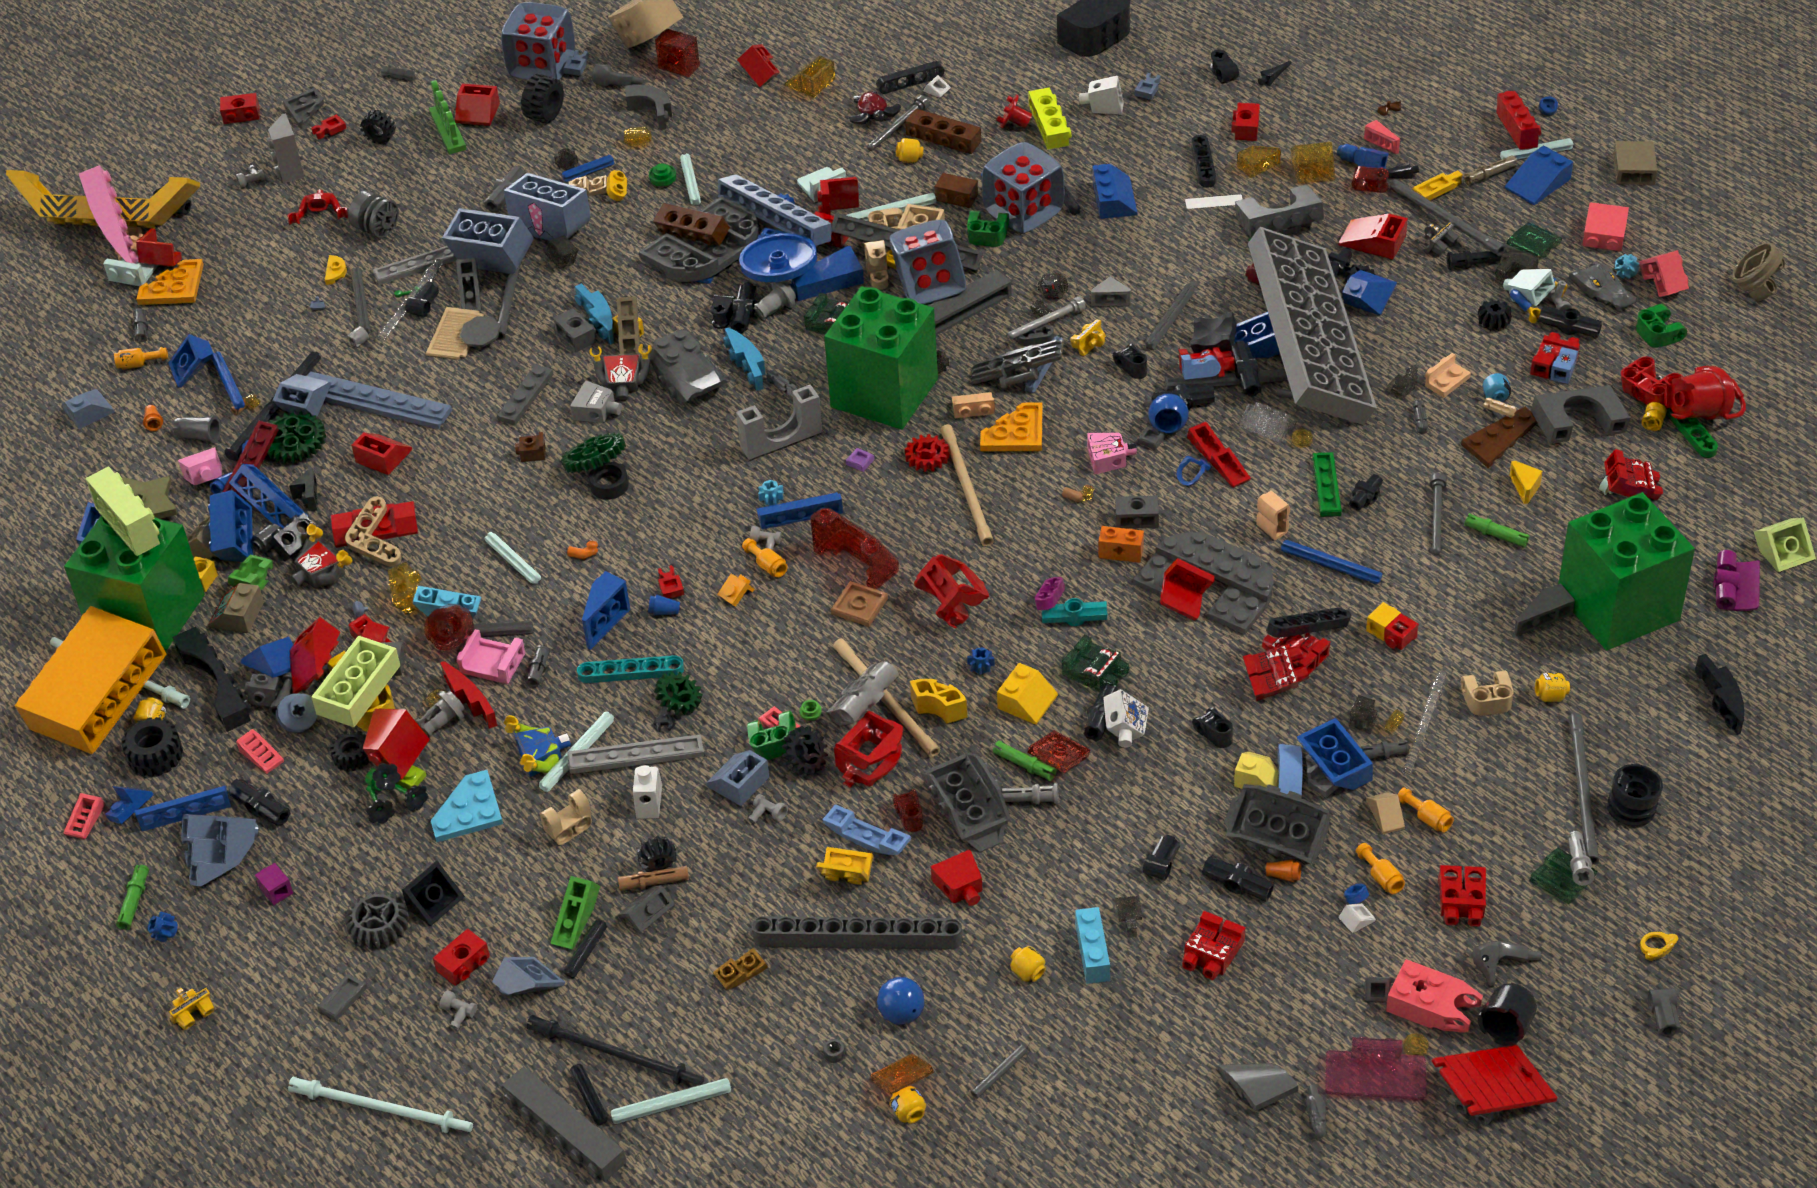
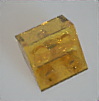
M819 55L787 80L785 86L814 98L835 80L834 61Z
M1332 142L1295 145L1291 148L1292 166L1298 183L1336 179Z

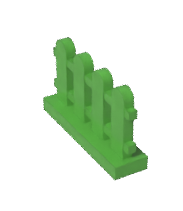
M431 81L435 106L430 107L429 112L448 153L453 154L467 150L466 144L453 119L452 112L449 111L448 104L444 101L442 91H439L437 81Z

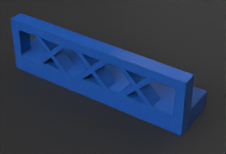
M242 464L229 482L271 523L277 524L282 529L286 526L281 524V514H286L291 519L294 515L299 517L305 513L254 465ZM242 475L247 478V487H241L237 483ZM258 488L261 491V500L253 498V489ZM268 501H272L274 503V513H269L267 511Z
M836 492L757 508L756 510L761 529H767L843 513L841 495Z
M222 786L135 810V814L143 832L182 821L183 814L204 815L230 808L231 804L227 788Z

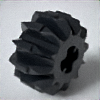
M1492 299L1489 302L1484 301L1483 305L1478 309L1479 324H1482L1483 328L1489 327L1490 331L1493 328H1496L1497 331L1500 328L1506 329L1512 319L1511 307L1507 306V302H1500L1499 299L1497 301Z
M657 835L654 839L648 838V841L641 842V847L637 849L639 865L646 872L673 867V862L677 860L676 848L666 836L660 838Z

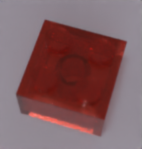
M666 29L655 39L659 69L690 77L700 66L697 37Z

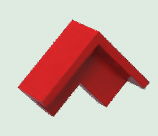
M763 44L752 45L737 59L759 87L780 73L771 62L773 56Z
M151 228L136 241L138 263L175 266L182 259L181 252H175L172 243L157 242L155 228Z

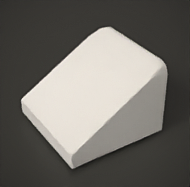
M937 75L927 84L923 91L940 98L951 87Z
M1362 903L1346 905L1339 915V919L1352 933L1376 920Z

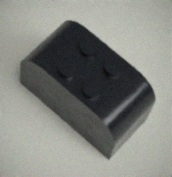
M1079 0L1057 14V44L1079 56L1090 57L1098 55L1118 41L1123 40L1130 33V0Z

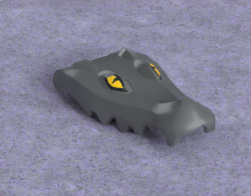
M1595 261L1590 264L1589 268L1569 274V279L1576 283L1584 294H1588L1592 299L1596 297L1598 302L1603 301L1605 305L1609 302L1611 305L1614 304L1617 311L1636 303L1635 296L1625 290L1613 270L1601 262Z

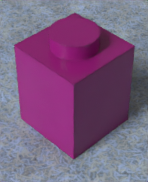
M275 863L255 874L259 889L273 905L293 894L289 879Z

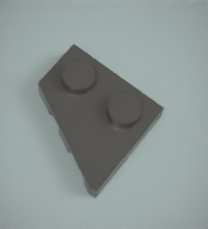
M316 88L283 100L284 107L299 127L306 123L324 104V99Z

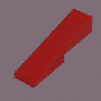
M1206 421L1189 428L1187 434L1189 441L1232 488L1251 480V477L1229 447L1225 448Z

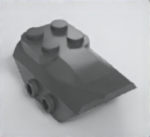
M678 330L656 340L651 353L648 355L662 388L665 387L669 396L672 399L675 398L679 404L729 382L722 375L719 367L713 365L707 354L704 355L699 343L687 331Z
M968 752L920 772L928 785L931 797L937 801L942 815L948 817L961 840L968 842L979 852L1004 842V830L1011 818L1002 795L1000 782L998 779L994 780L989 765L986 762L984 763L979 755Z
M1244 784L1240 795L1234 797L1231 801L1224 821L1227 827L1225 836L1245 842L1247 847L1259 851L1260 847L1267 849L1268 854L1276 857H1281V854L1308 863L1315 861L1321 852L1328 832L1329 810L1302 799V795L1292 791H1289L1288 794L1282 793L1280 788L1268 784L1267 787H1263L1260 785Z

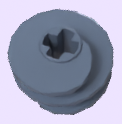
M303 693L290 694L284 697L276 710V717L280 726L292 733L308 730L318 716L316 715L312 698ZM294 710H295L296 712L300 711V712H301L300 716H299L298 714L294 715V714H293V711H294Z

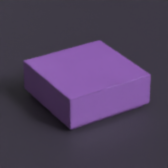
M856 448L846 459V465L864 472L874 461V455Z

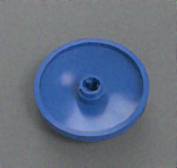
M792 233L773 234L759 238L747 245L739 256L740 268L743 274L750 279L760 282H781L796 278L809 271L817 261V251L813 241L805 236Z

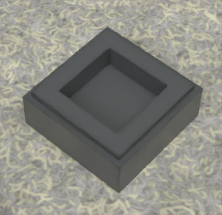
M1147 426L1138 438V444L1156 450L1165 439L1166 433Z

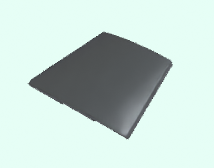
M1273 1063L1217 1065L1218 1071L1228 1085L1232 1084L1240 1097L1247 1099L1254 1111L1298 1091V1084L1283 1068Z

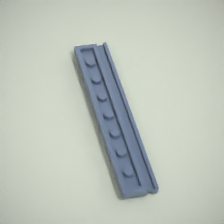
M311 371L307 375V377L332 383L324 402L438 430L452 412L451 405Z

